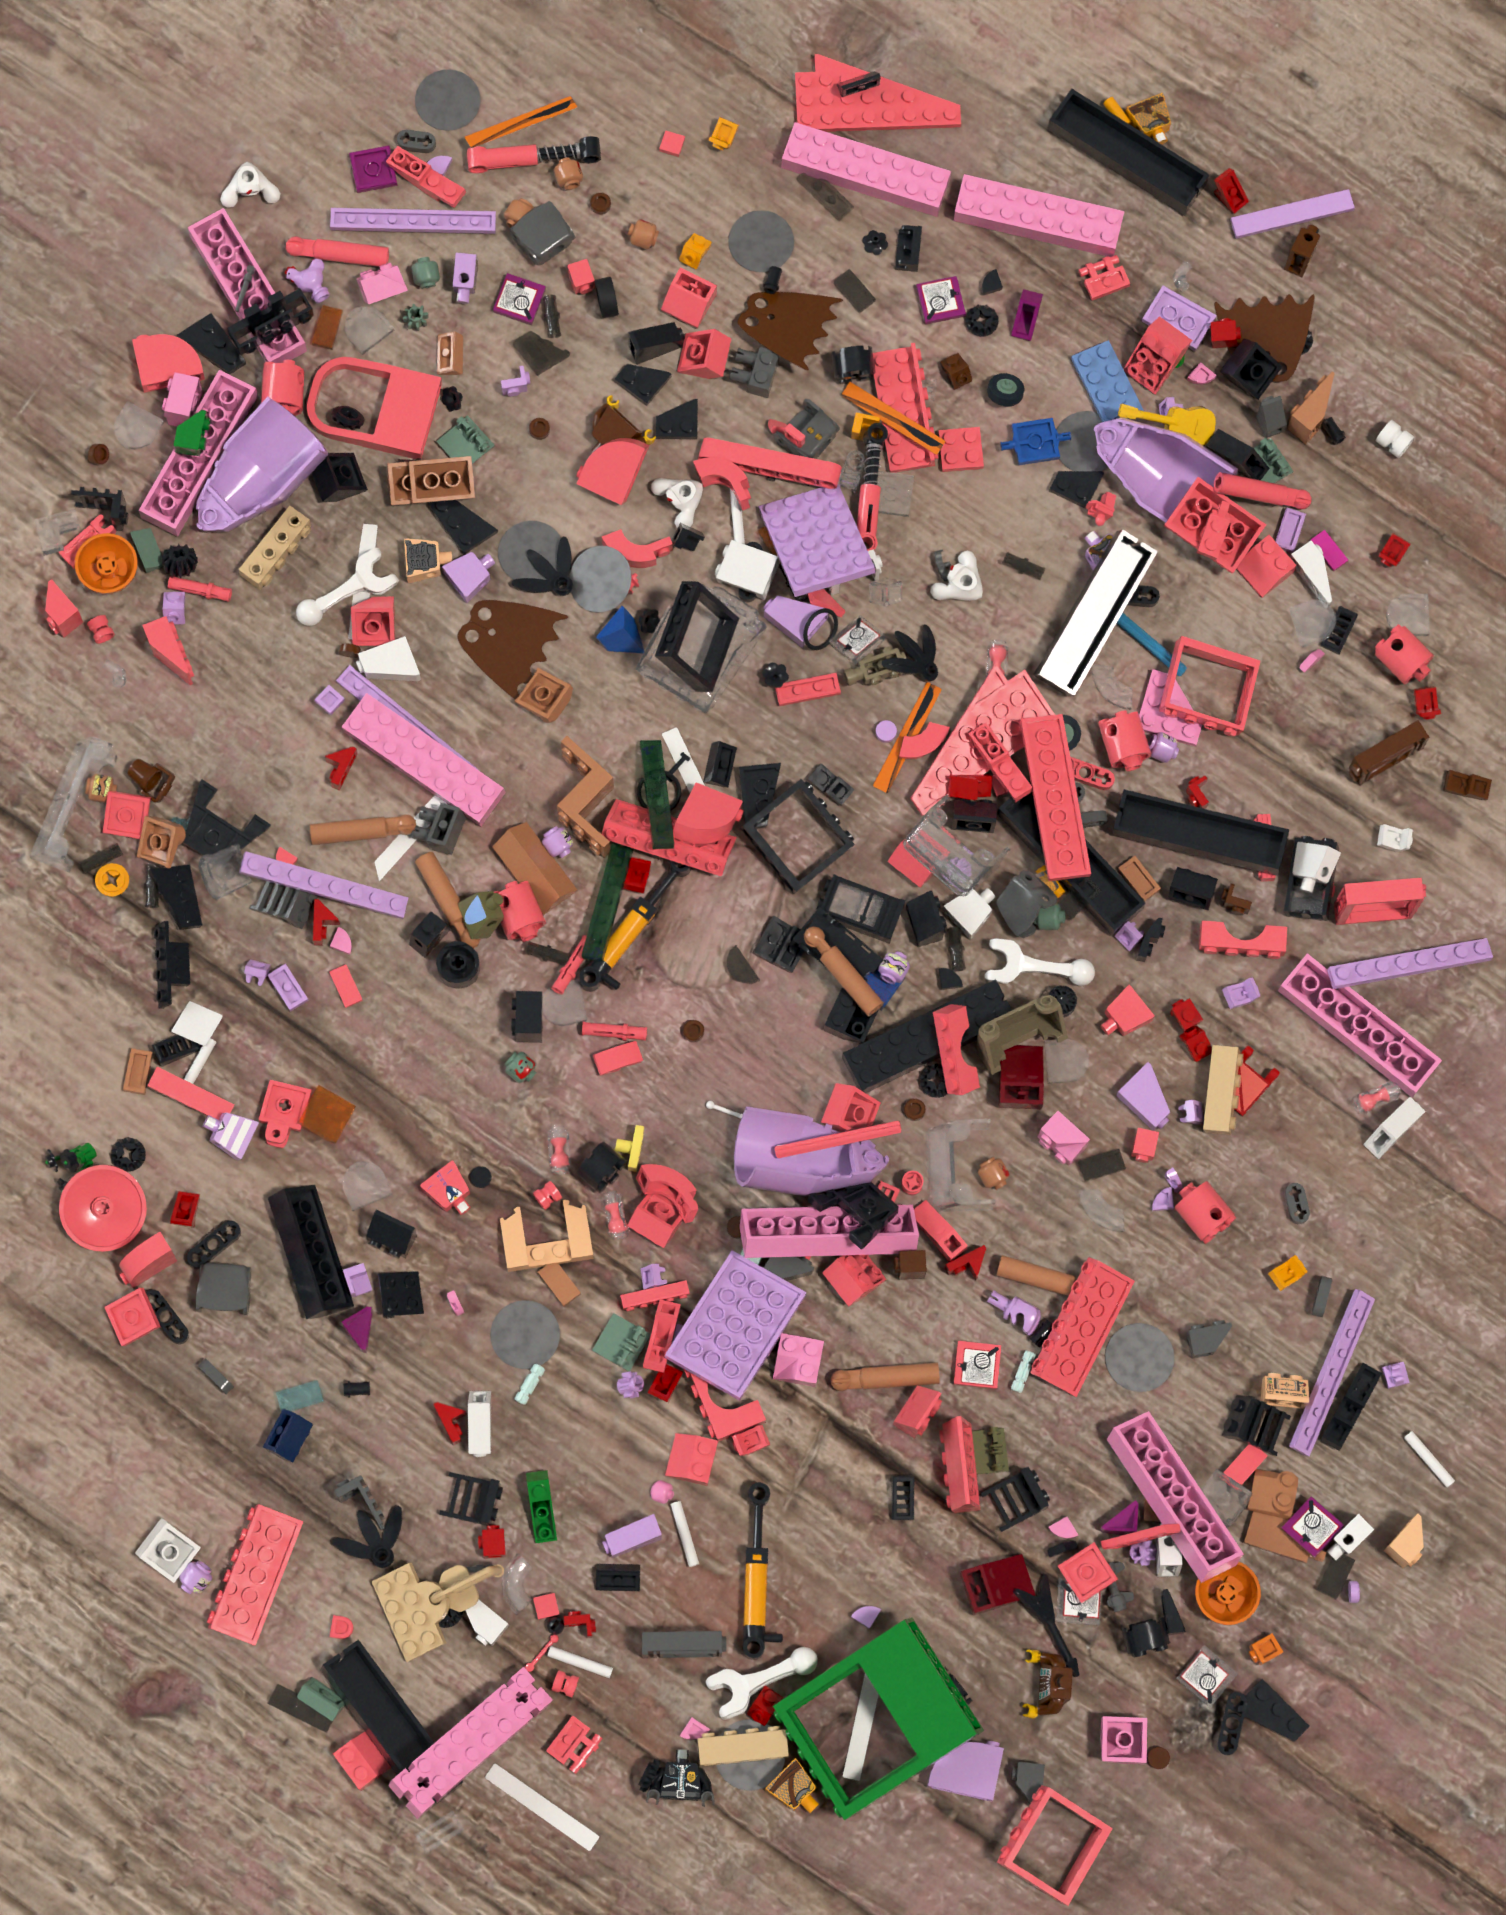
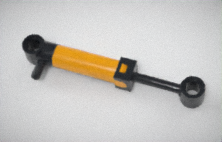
M671 861V871L646 901L641 896L631 907L630 913L603 945L601 951L603 955L597 957L596 954L588 966L581 970L579 977L580 985L585 991H596L602 981L615 990L620 987L621 983L608 973L644 927L649 925L657 915V908L654 907L655 903L676 877H684L690 873V866L686 865L684 868H678L675 865L676 862ZM588 975L596 977L593 983H587L584 979Z
M761 1482L753 1484L749 1488L748 1493L749 1501L754 1506L753 1548L746 1547L743 1654L749 1660H758L762 1657L765 1642H783L782 1634L765 1633L768 1548H762L763 1506L769 1501L770 1489ZM755 1490H763L766 1496L762 1500L755 1499L753 1496ZM750 1643H757L760 1651L752 1654L748 1651L747 1646Z

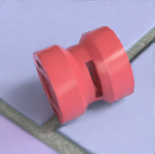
M106 615L97 616L87 623L89 630L94 633L93 638L97 644L104 643L115 635L113 629L108 626Z
M917 1171L905 1173L901 1183L904 1193L911 1196L920 1193L924 1182L922 1175Z
M551 1181L547 1182L541 1190L537 1189L533 1192L535 1199L544 1210L548 1209L552 1202H558L562 1199L560 1192Z
M558 1670L551 1691L556 1693L563 1692L566 1696L573 1698L579 1677L575 1675L568 1676L565 1672Z

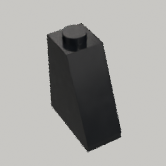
M675 322L628 332L629 349L636 365L682 348L683 339H685L681 327L677 328Z
M1220 429L1211 436L1206 444L1210 451L1238 468V472L1247 478L1261 480L1270 469L1253 447Z

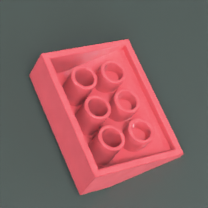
M1197 477L1164 524V527L1198 549L1206 522L1212 510H1218L1222 500L1230 503L1227 515L1231 516L1230 523L1218 558L1211 560L1233 574L1266 524L1224 494L1216 493L1214 487Z
M957 1416L942 1424L943 1430H940V1441L945 1446V1452H942L943 1465H947L944 1481L945 1486H949L950 1495L946 1496L947 1506L954 1513L978 1511L981 1509L972 1425L962 1416Z

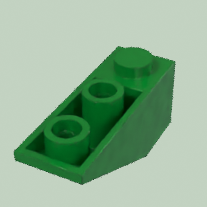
M548 1470L526 1473L535 1543L557 1541Z

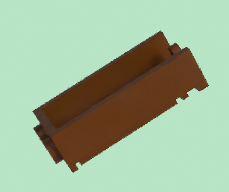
M1419 720L1355 756L1348 768L1350 770L1348 771L1349 775L1360 786L1363 782H1367L1410 757L1411 754H1415L1417 749L1418 751L1424 749L1430 737Z

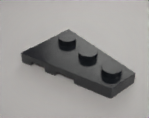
M212 313L177 334L178 338L186 341L196 352L204 355L210 362L229 375L246 365L245 359Z
M457 500L428 503V507L463 555L498 533V529Z
M781 763L739 767L745 823L773 802ZM770 813L757 822L754 827L756 829L767 828Z
M190 865L149 869L147 872L151 878L153 877L158 886L157 890L166 900L167 908L179 929L200 928L202 920Z
M1263 1679L1246 1695L1247 1707L1244 1717L1250 1721L1258 1723L1292 1742H1295L1310 1727ZM1240 1701L1234 1707L1233 1712L1241 1715L1242 1712H1237L1238 1705L1243 1704L1244 1701Z

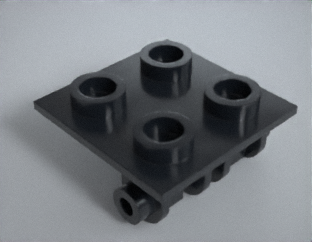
M418 1271L378 1274L383 1317L385 1316L386 1319L394 1318V1316L424 1314Z

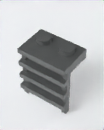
M266 881L256 906L251 905L250 909L286 919L296 928L303 929L314 904V899H317V895L286 887L277 910L274 911L285 886L276 884L267 907L264 908L275 884Z
M361 1475L351 1481L346 1479L337 1484L338 1488L334 1491L341 1503L361 1493L380 1529H385L381 1521L385 1518L381 1510H375L378 1508L375 1499H369L372 1494L368 1486L362 1487L366 1484Z

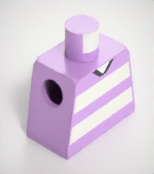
M225 1112L219 1120L208 1115L203 1127L213 1131L209 1140L211 1143L238 1161L242 1159L259 1122Z

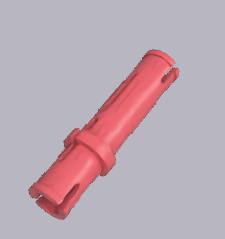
M172 576L168 580V589L202 595L206 599L214 598L229 602L232 596L231 588L219 587L211 582L207 584L178 577L172 578Z
M583 935L565 967H561L560 975L551 987L557 994L563 995L570 981L575 979L576 971L588 954L587 951L591 949L587 947H592L595 943L589 940L592 938Z
M583 1021L582 1035L622 1038L624 1041H627V1039L646 1041L647 1027L628 1026L626 1023L623 1025H612Z

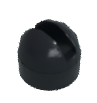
M552 1617L547 1622V1629L551 1634L559 1635L564 1630V1622L559 1617ZM556 1620H558L560 1623L556 1626L555 1630L553 1631L551 1628L556 1622Z

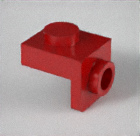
M1392 533L1383 550L1378 555L1382 558L1381 562L1389 567H1392V565L1397 566L1411 543Z
M1435 686L1414 689L1417 715L1423 717V719H1434L1436 715L1441 714V710L1438 708Z
M1206 775L1202 778L1199 776L1189 781V786L1186 790L1189 795L1188 800L1190 804L1206 809L1209 801L1200 789L1208 780Z
M631 857L623 889L644 894L650 874L651 861Z
M1190 998L1186 1001L1180 999L1172 1005L1173 1008L1170 1014L1172 1017L1175 1016L1184 1032L1203 1021Z
M1194 1026L1179 1035L1180 1039L1185 1042L1195 1062L1212 1053V1046L1207 1035L1200 1027Z
M581 1611L568 1612V1616H564L565 1627L587 1625L588 1638H592V1633L596 1632L595 1619H591L590 1614L581 1615Z
M764 1686L747 1712V1715L755 1722L765 1726L775 1711L773 1706L783 1700L784 1697L769 1687Z

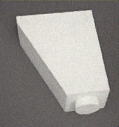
M405 636L358 653L359 661H356L360 673L364 672L367 679L421 680L419 670Z
M1409 1097L1376 1129L1363 1145L1380 1159L1426 1111Z
M469 1391L468 1445L469 1454H473L476 1457L491 1454V1391Z

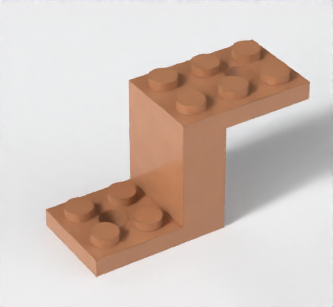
M566 736L561 741L562 757L567 763H574L578 767L577 771L584 778L557 805L558 821L565 828L570 827L575 831L573 834L581 842L585 840L590 845L589 849L595 855H601L605 858L610 853V841L588 823L585 818L614 789L613 777Z

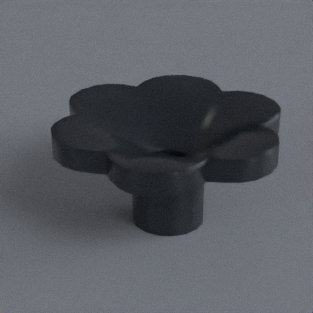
M872 230L863 237L862 242L867 253L880 255L882 250H886L888 247L886 235L882 232L878 233Z
M454 386L444 388L442 403L446 405L449 411L461 409L462 394Z
M647 608L640 615L639 624L641 625V632L651 634L655 632L656 627L660 624L659 613L656 609L651 610Z
M772 662L762 672L767 686L780 688L783 686V682L789 679L786 667L783 664L777 665Z

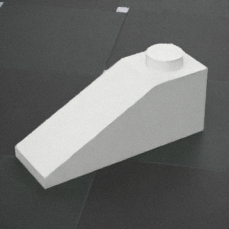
M1310 541L1293 552L1290 558L1297 565L1296 571L1325 609H1327L1331 605L1332 598L1323 551L1319 545H1315Z
M479 1599L476 1605L465 1610L477 1634L476 1639L485 1646L488 1643L493 1646L509 1626L506 1621Z

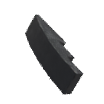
M1362 1363L1321 1438L1322 1442L1340 1451L1382 1375L1381 1372Z

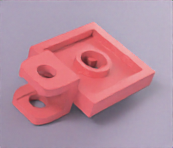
M274 1080L269 1081L259 1116V1122L267 1124L265 1137L268 1145L284 1148L288 1142L291 1130L301 1132L312 1093L311 1089ZM285 1101H289L288 1103L291 1108L283 1111L282 1107H279L280 1103L284 1104Z

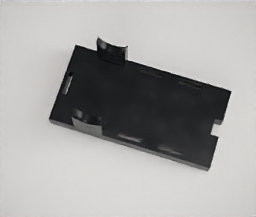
M819 907L793 940L799 944L800 948L823 964L820 961L821 953L816 948L808 946L804 941V933L808 928L813 926L819 927L823 930L825 934L824 940L829 946H836L868 983L869 980L866 977L870 972L876 973L883 958L826 910ZM846 932H848V933H849L852 937H854L855 939L853 940L851 937H849V936L846 934ZM861 946H864L865 948H867L871 953H868V952H867L863 947H861Z

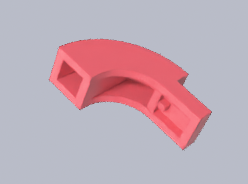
M702 458L693 461L696 473L703 487L713 484L725 485L734 492L742 511L750 508L748 500L751 499L748 491V488H750L748 479L737 465L721 458Z
M621 529L602 536L603 546H609L618 550L627 559L629 566L634 568L655 566L656 556H667L673 550L670 536L648 545H636L630 542L624 536Z
M657 1164L641 1165L636 1180L644 1195L659 1194L667 1197L675 1204L685 1223L693 1222L699 1209L697 1202L693 1199L697 1192L694 1185L684 1175L669 1167Z
M659 1300L643 1368L664 1373L668 1361L665 1358V1354L673 1341L681 1304Z

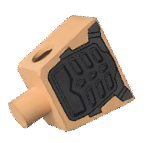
M404 539L408 583L438 577L441 575L440 565L452 562V551L439 552L437 541Z

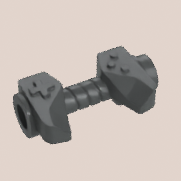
M1122 1562L1108 1563L1115 1574L1125 1569ZM1116 1582L1109 1586L1111 1595L1107 1598L1108 1606L1112 1607L1114 1612L1127 1609L1126 1604L1134 1599V1593L1119 1592Z

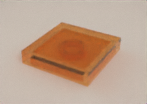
M318 1085L297 1123L335 1144L356 1106Z

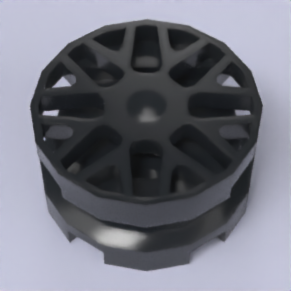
M1060 985L1054 987L1049 995L1054 996L1060 1003L1063 1017H1068L1076 1007V994L1067 986Z

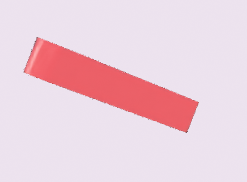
M714 438L703 439L698 459L721 458L728 460L744 472L829 489L837 488L842 470L839 464Z

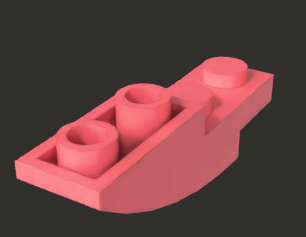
M399 146L396 147L386 160V163L393 170L438 202L441 200L455 208L466 193L465 188L434 171L431 165Z
M987 723L968 733L992 773L1005 791L1009 792L1015 802L1032 792L1033 787L1010 758L1009 752Z

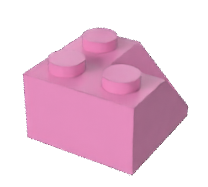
M390 262L379 266L380 270L374 272L370 269L360 273L361 277L356 279L364 302L371 304L408 291L397 265H392Z
M174 372L173 379L170 378L167 390L169 395L168 398H164L162 410L165 411L164 417L167 418L168 425L177 427L193 416L200 404L203 391L199 377Z
M1059 1111L1040 1129L1038 1135L1040 1145L1046 1150L1050 1148L1056 1154L1055 1158L1060 1163H1066L1069 1166L1087 1148L1090 1141L1084 1133Z
M782 1333L773 1379L816 1387L824 1341Z
M1103 1716L1101 1718L1100 1731L1102 1762L1141 1765L1147 1763V1718Z

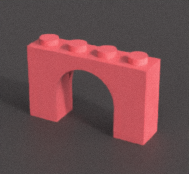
M683 1369L686 1377H691L694 1384L690 1386L694 1397H699L702 1405L699 1406L702 1417L708 1418L710 1425L707 1426L711 1438L715 1437L719 1442L766 1423V1418L758 1400L736 1409H723L710 1399L708 1394L709 1383Z

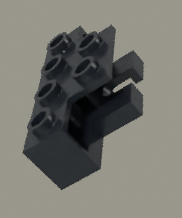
M300 288L285 297L281 291L269 296L268 300L270 303L267 304L269 307L263 311L260 310L257 303L244 310V319L227 328L230 338L241 355L245 353L250 354L263 343L268 344L276 336L289 333L294 326L300 323L305 324L314 316L313 309ZM305 304L306 309L293 315L292 310ZM252 332L253 338L242 344L238 343L237 339Z

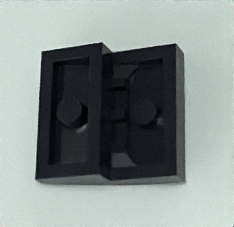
M772 916L752 953L785 971L793 973L804 952L799 947V944L793 940L801 929L787 924L776 916Z

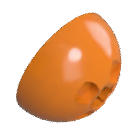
M102 533L87 539L80 546L75 557V570L79 580L85 587L99 594H113L125 589L134 579L138 566L137 555L133 546L125 538L111 533Z
M1238 1562L1235 1567L1202 1583L1198 1579L1195 1596L1200 1610L1207 1618L1218 1624L1235 1625L1247 1620L1256 1611L1260 1602L1261 1589L1255 1573L1245 1564Z

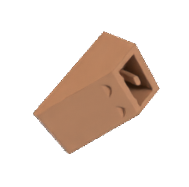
M1333 371L1328 376L1324 375L1318 381L1315 391L1311 389L1304 397L1305 401L1302 405L1297 404L1290 413L1291 416L1288 419L1289 425L1287 430L1305 445L1320 430L1325 417L1335 374Z

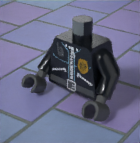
M676 1750L675 1762H666V1766L658 1769L646 1796V1803H648L650 1798L656 1799L655 1805H658L659 1799L701 1801L703 1807H705L704 1802L710 1800L712 1805H715L711 1781L704 1769L698 1767L697 1763H689V1750Z

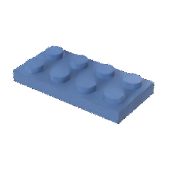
M1109 340L1071 356V360L1102 422L1120 418L1118 411L1122 403L1144 411Z

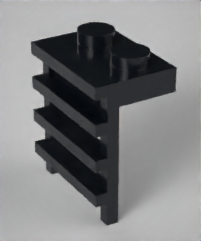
M80 487V491L71 490V495L80 496L82 503L76 502L75 507L111 510L110 518L116 531H123L124 525L128 524V512H126V501L122 490H118L117 494H112L110 489H105V493L98 492L97 488H93L92 492L86 491L85 487ZM88 497L93 498L94 504L89 503ZM101 498H105L107 505L101 504Z
M1236 1395L1231 1404L1229 1417L1224 1423L1222 1436L1228 1439L1242 1440L1273 1456H1277L1278 1452L1273 1450L1284 1419L1290 1420L1291 1416L1284 1411L1276 1409L1274 1406L1266 1404V1402L1255 1399L1253 1396ZM1266 1409L1267 1411L1264 1416L1256 1441H1254L1253 1437L1255 1435L1261 1415L1263 1413V1410ZM1274 1414H1276L1277 1417L1274 1422L1272 1431L1270 1433L1268 1442L1266 1446H1264L1263 1443L1269 1430L1272 1418Z
M1029 1467L1022 1469L1017 1475L981 1493L982 1498L988 1494L991 1495L1006 1525L999 1528L1001 1532L1046 1510L1049 1506L1048 1501H1050L1047 1492L1045 1489H1040L1037 1483L1040 1481L1035 1470L1031 1471ZM1011 1482L1014 1483L1029 1513L1023 1516L1006 1486ZM1000 1488H1002L1018 1518L1012 1522L1009 1520L995 1493Z
M449 1472L448 1476L457 1478L449 1512L440 1510L439 1515L490 1526L492 1521H496L498 1508H495L497 1500H501L503 1487H500V1481L494 1479L487 1481ZM461 1480L470 1481L462 1515L455 1514L454 1509ZM474 1483L482 1484L475 1517H468L466 1515Z

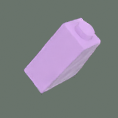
M777 596L774 600L770 599L763 609H765L764 618L803 648L806 645L803 638L805 624L814 612L823 609V607ZM821 613L813 619L808 629V640L829 618V613Z
M1147 1062L1118 1091L1116 1096L1152 1131L1157 1127L1161 1130L1169 1122L1167 1117L1170 1114V1110L1153 1068Z
M653 1514L606 1534V1541L602 1543L606 1554L611 1553L612 1558L660 1541L662 1540V1534Z

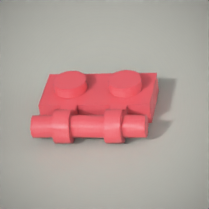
M1117 255L1112 257L1106 256L1102 258V261L1094 264L1088 263L1085 264V267L1078 269L1081 277L1085 275L1090 276V278L1084 280V284L1092 301L1130 287V281L1123 266L1117 268L1113 266L1119 263ZM1104 268L1107 270V272L1099 275L1096 272Z
M572 1716L546 1752L563 1765L570 1758L574 1763L569 1770L577 1774L580 1768L585 1767L587 1764L586 1760L592 1752L597 1751L599 1748L598 1744L603 1738L595 1734L591 1740L588 1739L586 1735L590 1728ZM582 1742L586 1747L578 1756L574 1751Z

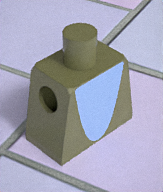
M493 891L478 892L458 903L472 940L489 938L503 920L504 915L500 907L503 903V898L500 894Z

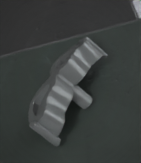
M942 549L934 552L935 562L941 578L944 581H948L947 576L949 573L945 567L951 564L950 561L943 563Z

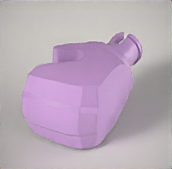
M994 1290L991 1295L998 1299V1301L989 1297L987 1302L1004 1311L1003 1319L1008 1320L1011 1317L1013 1325L1016 1324L1017 1315L1023 1314V1332L1028 1336L1033 1334L1041 1319L1040 1310L1017 1296L1009 1300Z

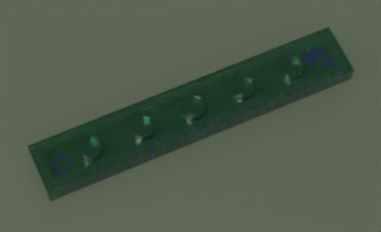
M640 740L639 746L652 849H674L661 740Z
M612 842L581 955L583 959L604 961L634 848Z

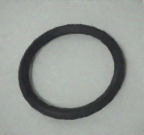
M827 608L819 609L806 622L803 638L809 649L821 650L827 647L834 639L838 629V618L833 610ZM821 613L831 614L834 620L831 636L822 645H811L807 636L811 622Z
M651 771L645 774L638 784V801L644 808L659 813H668L680 801V783L668 771ZM656 774L670 777L677 787V796L674 803L662 810L652 809L647 806L641 795L642 785L645 780Z

